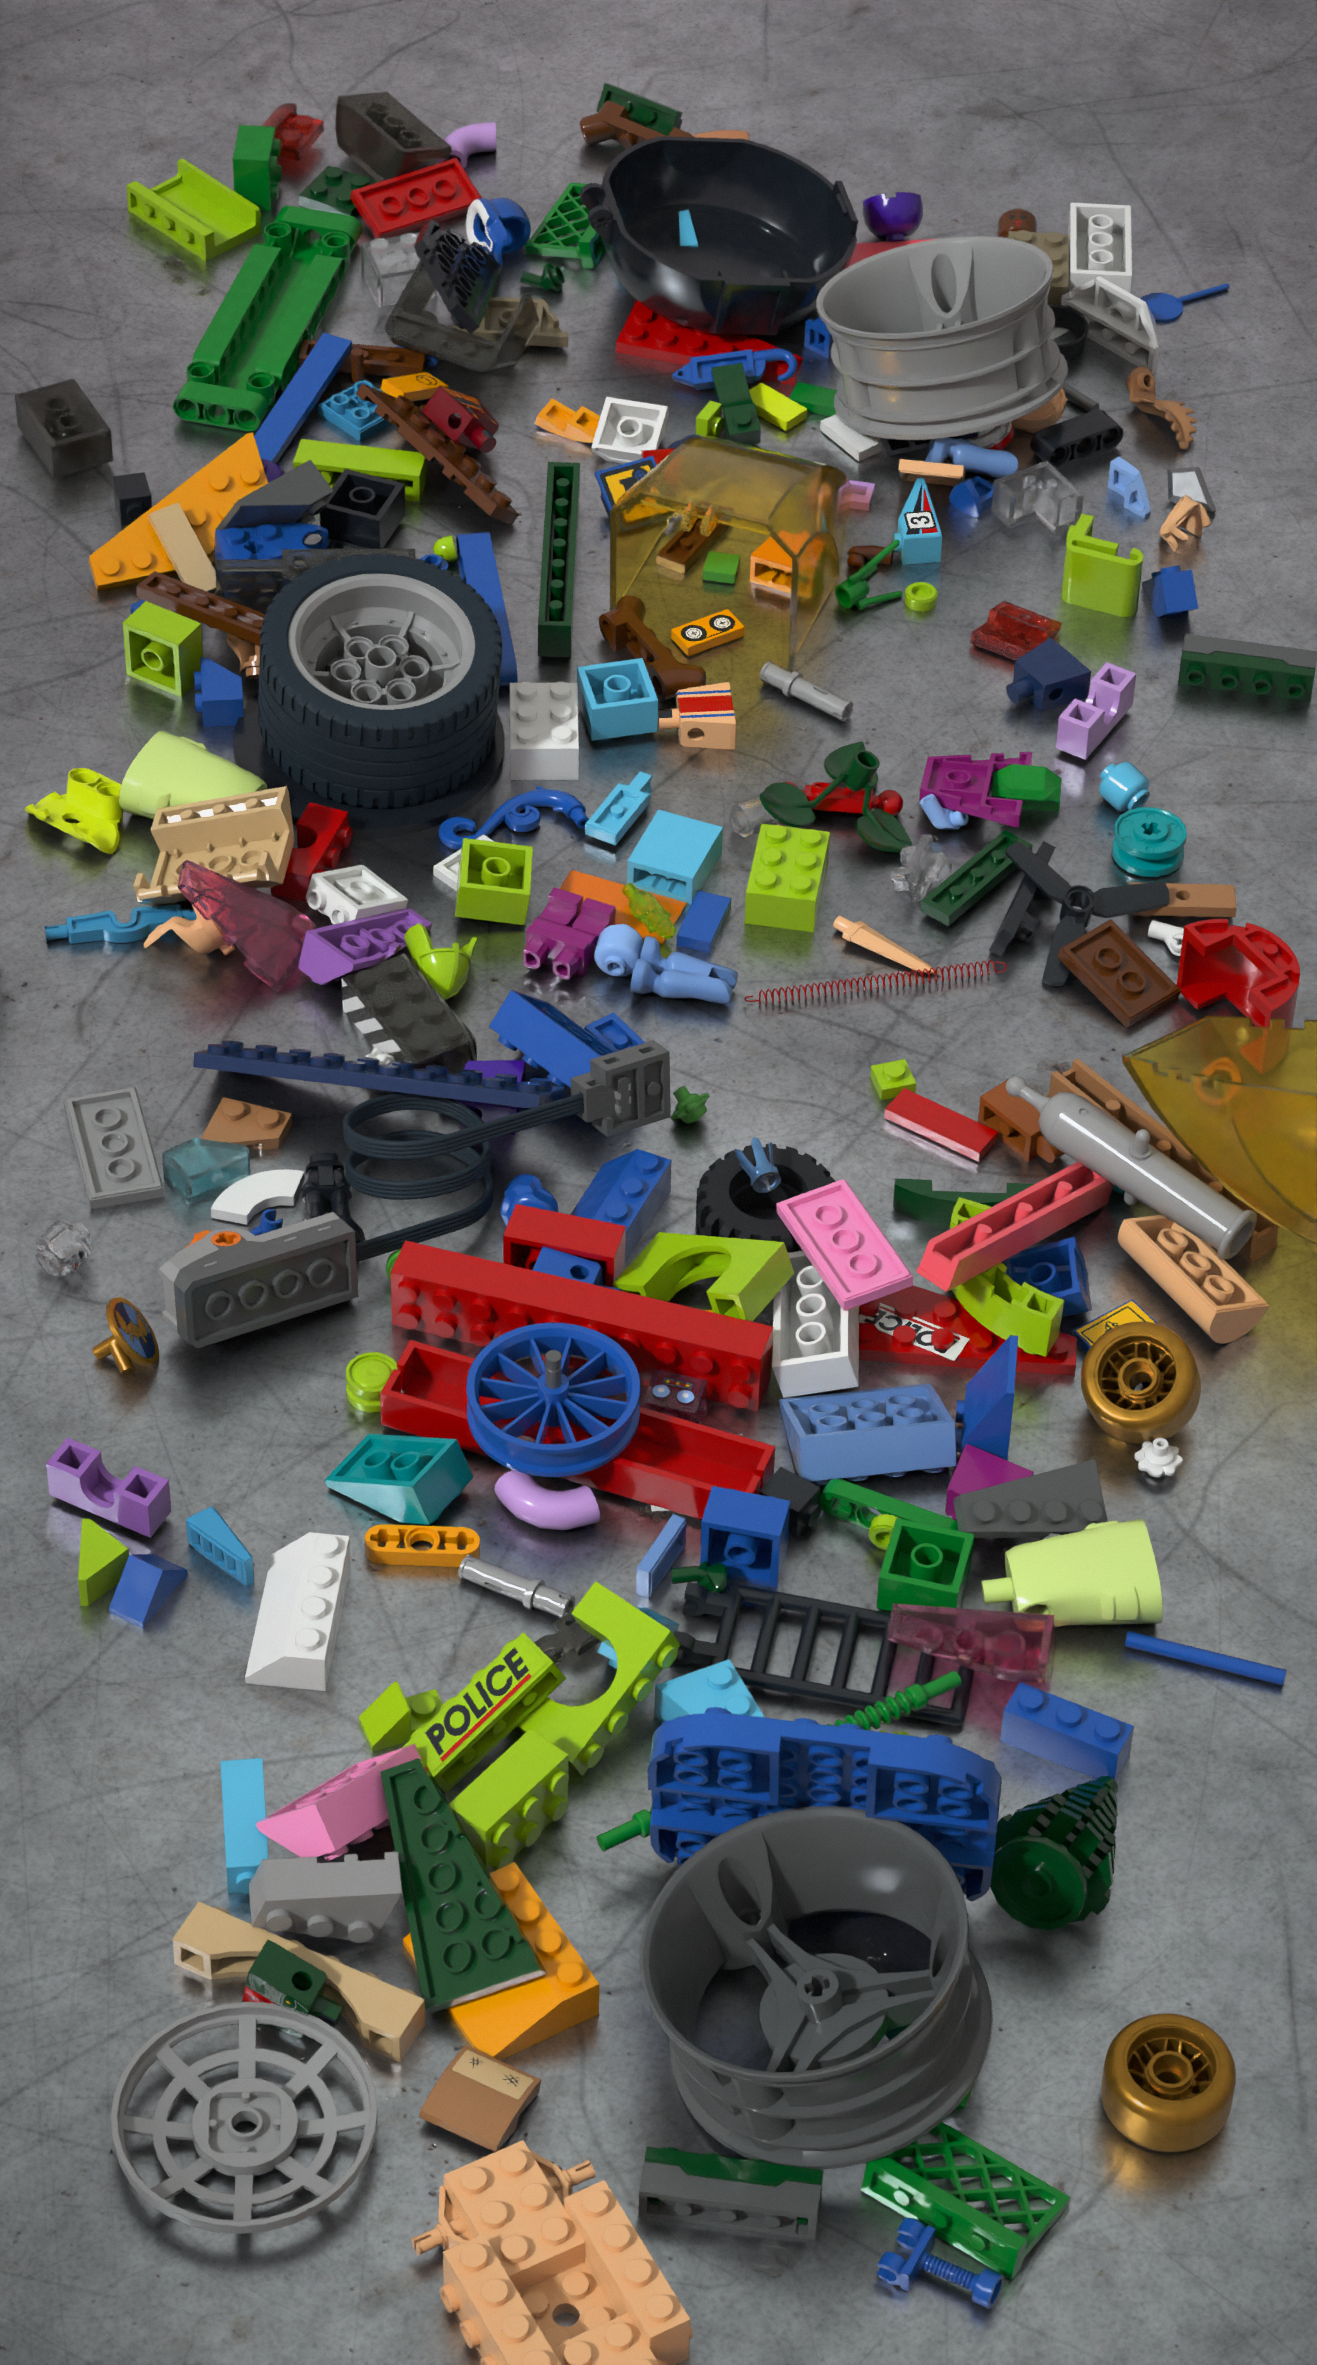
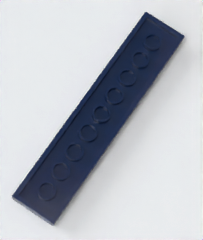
M222 1041V1044H208L207 1050L194 1052L193 1067L530 1109L564 1098V1087L552 1086L553 1080L544 1078H531L530 1082H517L518 1076L511 1074H496L495 1078H484L483 1072L478 1070H461V1074L448 1073V1067L435 1065L426 1066V1069H413L414 1063L393 1061L392 1065H379L380 1059L371 1057H358L357 1061H345V1055L338 1053H324L323 1057H311L310 1050L290 1049L289 1053L277 1052L278 1047L272 1045H256V1048H244V1043L239 1041Z

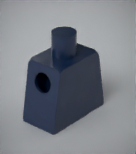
M1049 638L1017 659L1014 665L1013 683L1007 685L1006 692L1013 703L1027 699L1039 710L1046 711L1069 704L1074 699L1082 700L1087 698L1089 695L1091 670L1053 638Z

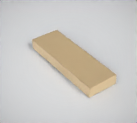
M179 502L150 513L148 520L181 582L210 593L221 590L222 583Z

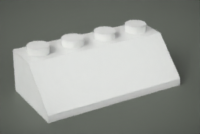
M309 1532L271 1554L245 1675L246 1684L326 1691L351 1568L349 1536Z

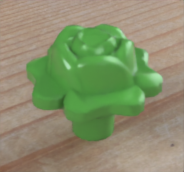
M685 1085L673 1092L678 1103L670 1117L672 1121L680 1118L686 1124L698 1121L707 1112L705 1103L710 1097L708 1093H703L700 1096L696 1093L690 1094Z

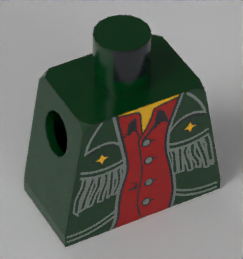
M269 1939L266 1941L248 1972L242 2002L273 2003L305 2016L310 2014L321 2019L334 2029L344 2011L343 2005L324 1997L328 1979L325 1972ZM266 2025L298 2038L304 2036L291 2029Z

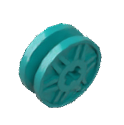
M1156 807L1135 808L1119 816L1115 823V838L1112 843V857L1118 866L1129 873L1142 877L1168 875L1180 867L1184 860V845L1187 839L1186 826L1179 817L1169 811Z

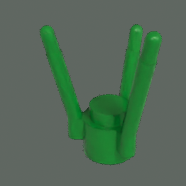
M899 540L893 541L859 571L835 587V595L843 607L850 609L856 605L859 610H862L869 605L902 597L903 593L896 591L867 598L870 589L865 580L877 570L876 565L899 546Z

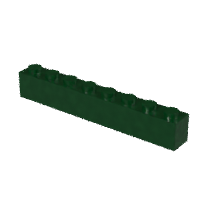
M548 462L538 616V656L553 658L571 657L580 502V463Z

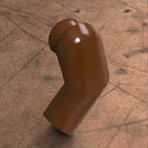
M875 545L853 546L847 552V555H849L847 564L849 567L861 569L864 566V560H872L885 547ZM894 550L879 563L891 565Z

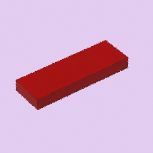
M903 1088L885 1108V1119L977 1162L982 1159L998 1138V1131L906 1088Z

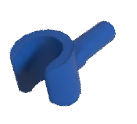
M267 1209L261 1214L260 1225L253 1228L250 1232L257 1236L280 1229L283 1226V1219L275 1221L276 1210Z

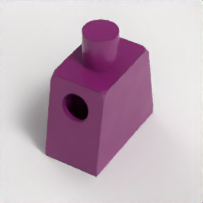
M967 1444L948 1486L945 1512L957 1521L953 1501L959 1495L1033 1476L1034 1472Z

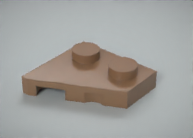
M223 1097L197 1144L198 1155L207 1156L210 1155V1149L232 1147L233 1153L247 1152L251 1149H279L292 1125V1113Z

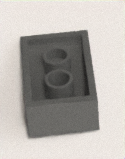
M310 459L237 500L215 530L291 522L312 524L316 520L314 516L327 507L325 501L332 494L333 490Z

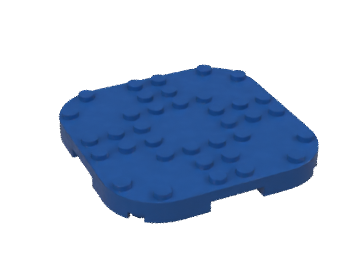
M719 1707L707 1708L705 1713L685 1715L664 1721L653 1734L647 1772L648 1790L652 1792L650 1841L656 1854L667 1863L674 1862L676 1857L677 1863L681 1866L696 1851L711 1840L749 1820L794 1808L838 1806L866 1810L865 1817L898 1821L922 1835L948 1861L958 1878L963 1894H966L967 1900L972 1902L981 1898L990 1888L1002 1779L992 1761L984 1759L965 1748L953 1745L952 1740L947 1736L929 1735L923 1738L868 1731L855 1724H841L838 1727L820 1725L817 1721L808 1718L788 1721L731 1714L730 1711Z

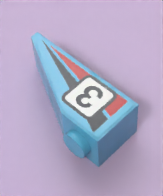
M924 477L917 478L899 516L897 533L892 534V542L895 540L900 541L899 546L894 549V553H899L902 565L941 562L942 533Z

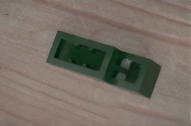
M742 363L712 367V381L717 403L722 404L721 417L724 419L723 428H725L729 448L759 444L761 436L760 424Z

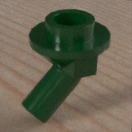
M550 263L544 266L542 276L523 271L520 283L544 290L551 289L556 292L562 291V284L565 282L558 266L554 267Z
M704 1561L700 1566L671 1568L672 1584L697 1582V1584L707 1588L708 1591L722 1593L728 1584L727 1568L721 1563L712 1565Z

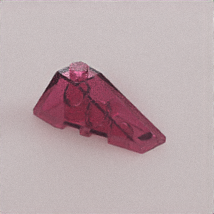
M893 1603L887 1634L890 1641L1006 1681L1046 1683L1052 1677L1056 1650L1054 1615Z

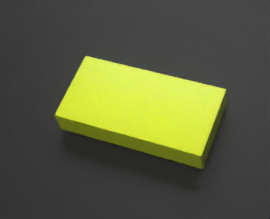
M759 383L749 390L752 401L755 403L757 415L784 431L791 429L807 418V408L763 383Z

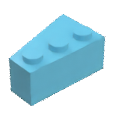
M730 1659L655 1685L654 1717L662 1723L685 1715L705 1713V1710L710 1707L724 1708L730 1711L731 1714L764 1717Z

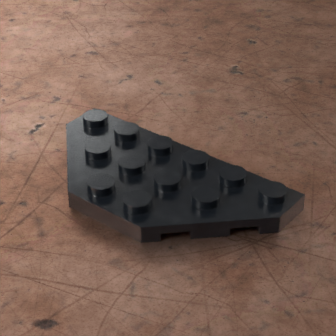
M430 220L422 227L415 242L416 254L422 261L435 289L451 314L452 321L460 329L463 330L465 328L472 334L480 327L502 266L482 245L476 242L468 245L464 243L466 241L464 236L451 229L442 232L439 230V224Z

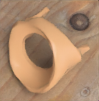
M1184 495L1169 513L1159 534L1169 544L1172 551L1177 552L1178 543L1172 534L1181 540H1188L1189 538L1178 527L1185 528L1195 536L1201 537L1202 528L1210 526L1211 521L1201 503L1194 501L1188 495Z

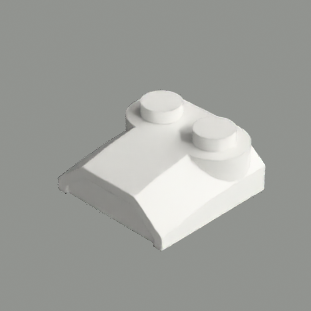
M606 397L592 443V452L608 462L621 464L642 459L641 450L658 449L660 441L666 435V421L669 414L668 406Z

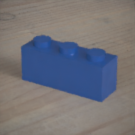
M1019 1682L1003 1711L1000 1741L1097 1779L1100 1776H1109L1117 1781L1130 1757L1134 1726Z

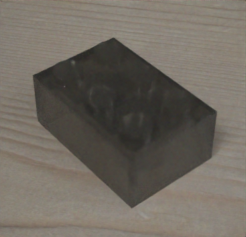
M74 378L15 395L17 425L54 478L67 476L77 471L98 467L101 464L113 461L111 429Z

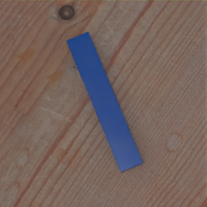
M327 333L322 334L254 435L261 459L270 460L274 463L278 462L351 352V340Z

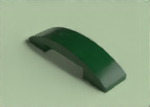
M895 1178L893 1210L925 1223L950 1227L953 1209L959 1197L993 1207L1034 1184L1007 1183L1006 1193L932 1191V1180Z

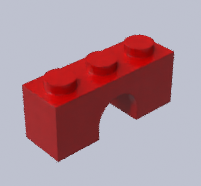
M311 802L308 804L297 822L298 848H292L283 884L271 887L272 894L307 902L305 897L312 874L335 869L340 852L343 847L347 848L351 842L353 830L352 827H349L348 812Z

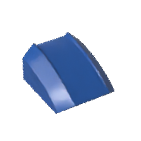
M1075 1237L1029 1248L1002 1261L1007 1267L1006 1274L1020 1286L1026 1282L1040 1291L1063 1299L1062 1316L1092 1310L1088 1281L1089 1275L1083 1254Z

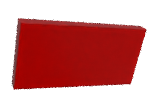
M457 158L352 190L350 199L377 242L420 229L430 220L439 223L467 214L473 200L482 198Z

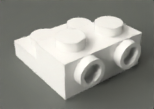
M364 865L312 874L305 897L308 905L312 909H317L320 913L329 916L333 925L406 908L408 903L406 897Z

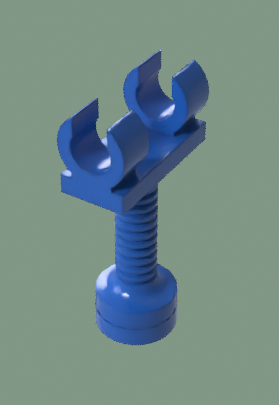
M904 2218L897 2229V2232L900 2234L896 2240L906 2249L913 2250V2253L906 2262L904 2258L896 2253L884 2252L877 2264L880 2267L877 2272L878 2277L889 2284L901 2285V2289L909 2291L920 2270H924L930 2274L937 2275V2277L941 2276L942 2279L945 2278L946 2281L949 2280V2282H953V2284H957L967 2290L969 2289L973 2294L972 2302L991 2309L1000 2294L1004 2276L987 2268L981 2274H975L957 2265L954 2266L953 2263L950 2264V2262H946V2260H942L937 2256L930 2255L935 2245L936 2229L931 2226L926 2228L921 2222L913 2218Z

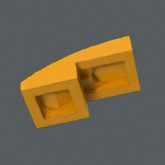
M552 398L537 415L534 424L553 434L574 441L593 443L601 416L584 406H581L575 412Z

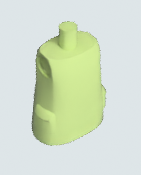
M162 730L157 732L146 743L128 768L121 785L119 803L123 812L154 819L156 810L159 808L267 790V784L254 773L210 753L202 743L184 736L178 737Z
M1143 1519L1125 1522L1114 1520L1097 1524L1092 1523L1083 1531L1014 1546L1005 1552L1007 1577L981 1581L984 1605L1011 1601L1017 1625L1025 1629H1042L1066 1625L1161 1623L1163 1618L1159 1574L1147 1527Z

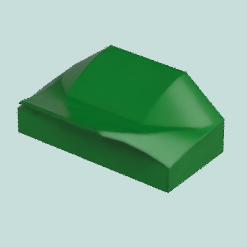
M1011 764L994 773L992 797L1023 800L1022 808L1059 811L1062 778L1047 767Z

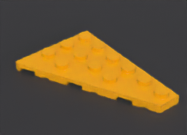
M248 433L92 553L89 556L88 562L96 590L142 582L154 571L166 576L177 574L148 520L150 513L179 502L212 566L215 567V529L237 500L268 484L254 434Z

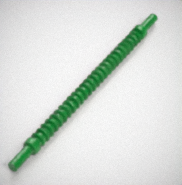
M952 1671L922 1686L915 1683L905 1688L904 1694L900 1691L896 1692L895 1699L887 1696L885 1703L877 1701L875 1708L867 1705L865 1713L857 1710L855 1717L847 1715L845 1722L837 1719L835 1726L855 1724L868 1731H871V1727L879 1729L881 1722L888 1725L891 1722V1717L894 1720H899L901 1713L909 1715L911 1709L913 1711L923 1709L928 1705L929 1700L961 1686V1678L956 1671ZM652 1806L650 1812L643 1809L633 1814L631 1821L598 1835L597 1842L602 1851L609 1850L639 1835L643 1838L650 1836Z

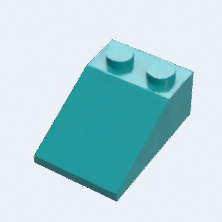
M368 1434L324 1481L327 1487L400 1523L430 1525L439 1518L440 1513L453 1499L461 1494L463 1488L474 1477L457 1439Z

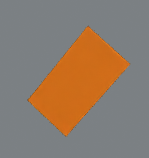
M575 870L569 872L559 888L583 896V902L586 898H590L615 906V925H629L642 936V939H645L646 936L655 937L659 944L664 943L687 904L683 901Z

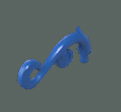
M537 786V790L519 794L499 806L474 835L457 836L455 833L461 830H468L474 833L476 823L465 817H452L445 820L439 827V838L446 847L460 850L463 838L477 839L483 834L488 836L504 821L514 831H531L539 826L541 819L540 813L535 807H550L554 811L563 812L580 829L585 828L589 818L585 814V806L575 796L564 791Z

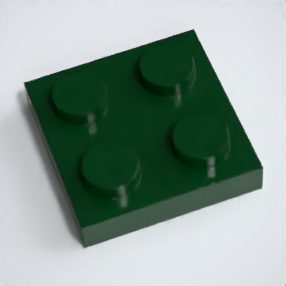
M327 166L298 195L299 206L356 217L359 211L350 199L351 191L378 183L379 181L367 178L364 175L344 171L338 167Z

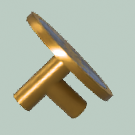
M121 1297L111 1299L106 1306V1318L113 1335L92 1348L95 1357L98 1360H103L112 1354L121 1375L128 1374L135 1369L132 1360L144 1367L156 1363L159 1357L158 1343L146 1318L130 1301Z

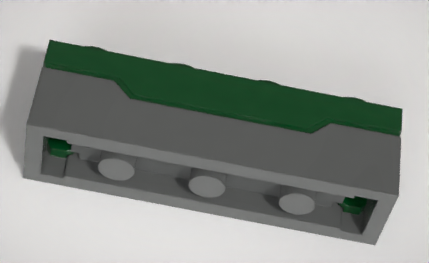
M1185 634L1178 685L1311 702L1317 651Z
M647 2147L639 2189L638 2216L815 2240L824 2170L773 2164L761 2159L744 2160L729 2158L717 2153L699 2154L684 2152L673 2147Z

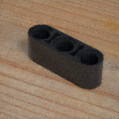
M1098 409L1039 430L1031 439L1030 448L1050 468L1058 469L1115 448L1121 442L1124 432L1122 427L1104 410Z

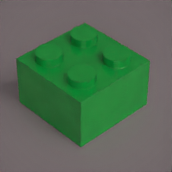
M239 125L233 154L234 191L258 206L260 211L271 212L273 200H278L279 183L282 180V165L278 164V157L281 154V139L275 138V127Z
M896 1518L879 1575L876 1608L955 1625L972 1565L975 1534Z

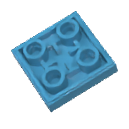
M365 379L356 382L352 387L331 396L330 399L318 405V414L359 442L392 425L391 422L383 419L375 412L378 405L369 401H363L356 395L362 383L381 391Z

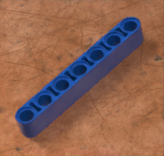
M490 532L457 534L456 547L461 578L465 581L466 585L472 586L476 593H479L484 598L485 603L492 609V613L495 615L498 621L497 624L500 627L503 645L499 687L510 686V683H518L516 658Z

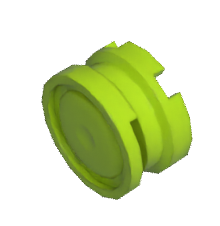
M366 1352L353 1358L346 1367V1396L350 1404L364 1412H381L380 1393L393 1369L397 1370L396 1361L390 1356L379 1352Z

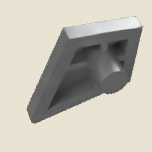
M1200 467L1167 469L1169 502L1177 504L1184 495H1188L1194 501L1201 503L1207 512L1216 513V508Z

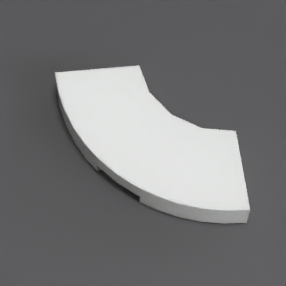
M290 1169L270 1170L247 1176L235 1182L216 1199L211 1207V1218L247 1225L254 1215L266 1208L278 1205L294 1206L305 1179L304 1171Z

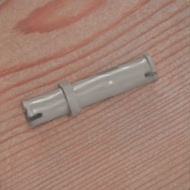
M772 661L766 662L760 671L761 676L759 678L761 681L782 690L783 694L789 698L794 696L834 716L841 722L847 721L852 714V706L854 704L851 701H847L803 679V675L797 671L790 672L774 664Z
M467 1554L466 1559L463 1558L458 1570V1577L460 1579L468 1580L523 1602V1606L529 1610L538 1608L560 1617L562 1620H567L574 1610L575 1596L545 1586L544 1580L539 1578L530 1580L475 1558L473 1555Z

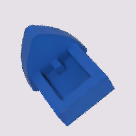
M976 476L972 480L968 478L956 485L950 493L949 502L962 512L977 518L982 515L983 511L1001 500V489Z

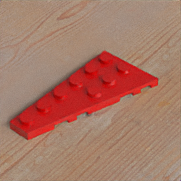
M636 300L616 340V353L681 365L688 364L692 357L750 349L754 352L778 348L752 336L713 334L683 326L655 313L638 300ZM793 354L798 363L797 371L793 377L781 382L778 381V376L787 372L789 368L788 363L785 361L766 362V370L761 380L795 386L803 369V358Z
M917 1286L905 1288L859 1306V1315L873 1316L877 1314L880 1303L895 1308V1314L900 1318L910 1319L917 1317L942 1327L934 1330L931 1335V1343L938 1349L952 1347L954 1344L953 1332L970 1339L956 1360L953 1361L913 1345L916 1340V1332L910 1326H898L894 1329L893 1336L877 1330L876 1326L871 1323H859V1360L981 1369L1006 1341L980 1324L967 1312L958 1299ZM1059 1332L1056 1342L1046 1357L1038 1354H1029L1021 1347H1017L1016 1372L1075 1376L1077 1337Z

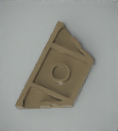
M491 297L480 327L470 334L465 328L462 330L452 325L449 328V341L489 343L492 345L515 344L520 346L568 347V333L561 331L559 320L555 314L550 312V307L544 299Z

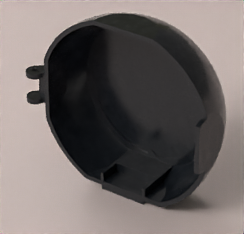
M660 136L645 140L626 149L611 162L603 176L602 185L599 183H589L580 192L583 204L590 210L588 221L591 227L602 237L609 262L625 289L640 303L655 313L683 326L713 334L732 336L777 335L778 331L799 323L817 309L816 300L823 286L835 275L848 268L857 244L858 219L842 181H836L833 185L822 174L797 158L772 147L745 139ZM689 210L698 247L680 246V211Z

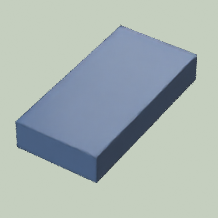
M673 1514L638 1565L636 1594L649 1599L686 1546L685 1518Z

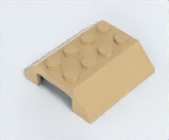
M287 786L157 809L150 831L160 850V854L150 886L144 873L136 875L133 888L137 896V902L149 906L172 905L180 901L191 900L200 892L214 891L219 895L227 893L236 894L244 890L262 887L271 888L283 884L295 841Z

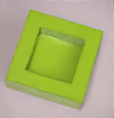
M711 400L696 417V435L704 436L710 441L715 436L720 435L724 426V419L721 417L722 404Z
M905 1059L871 1065L870 1077L881 1100L895 1098L903 1088L916 1093L917 1083Z

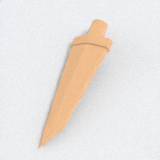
M840 915L834 921L833 928L843 933L842 938L849 942L858 944L915 971L919 969L923 972L925 968L928 971L930 968H933L862 921L852 922Z

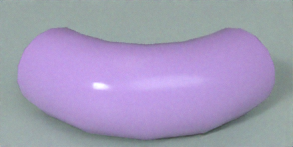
M496 122L469 124L454 130L442 141L437 163L457 158L463 169H465L469 156L482 152H496Z
M515 1470L505 1473L495 1484L494 1490L501 1503L516 1518L538 1528L565 1531L586 1527L600 1521L598 1503L592 1490L587 1485L566 1491L548 1490L539 1486L530 1474Z

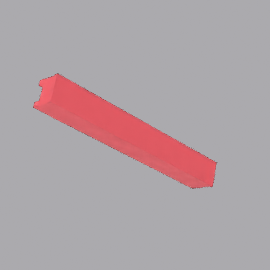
M1076 1162L930 1239L916 1272L945 1292H948L1107 1205L1114 1184L1081 1163Z

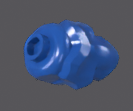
M528 1174L517 1175L511 1179L505 1189V1197L500 1207V1214L506 1226L516 1204L559 1212L558 1203L554 1196L542 1187L539 1178Z

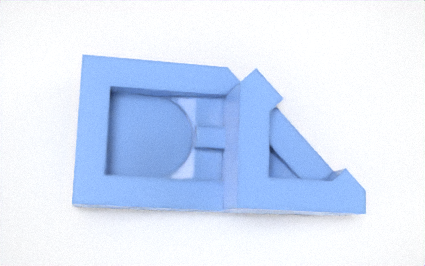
M1121 457L1115 458L1110 462L1108 488L1125 497L1124 508L1143 519L1147 518L1151 514V509L1141 473Z

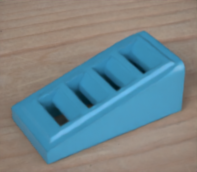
M211 1506L186 1519L187 1541L195 1550L245 1586L254 1584L252 1555L215 1508Z

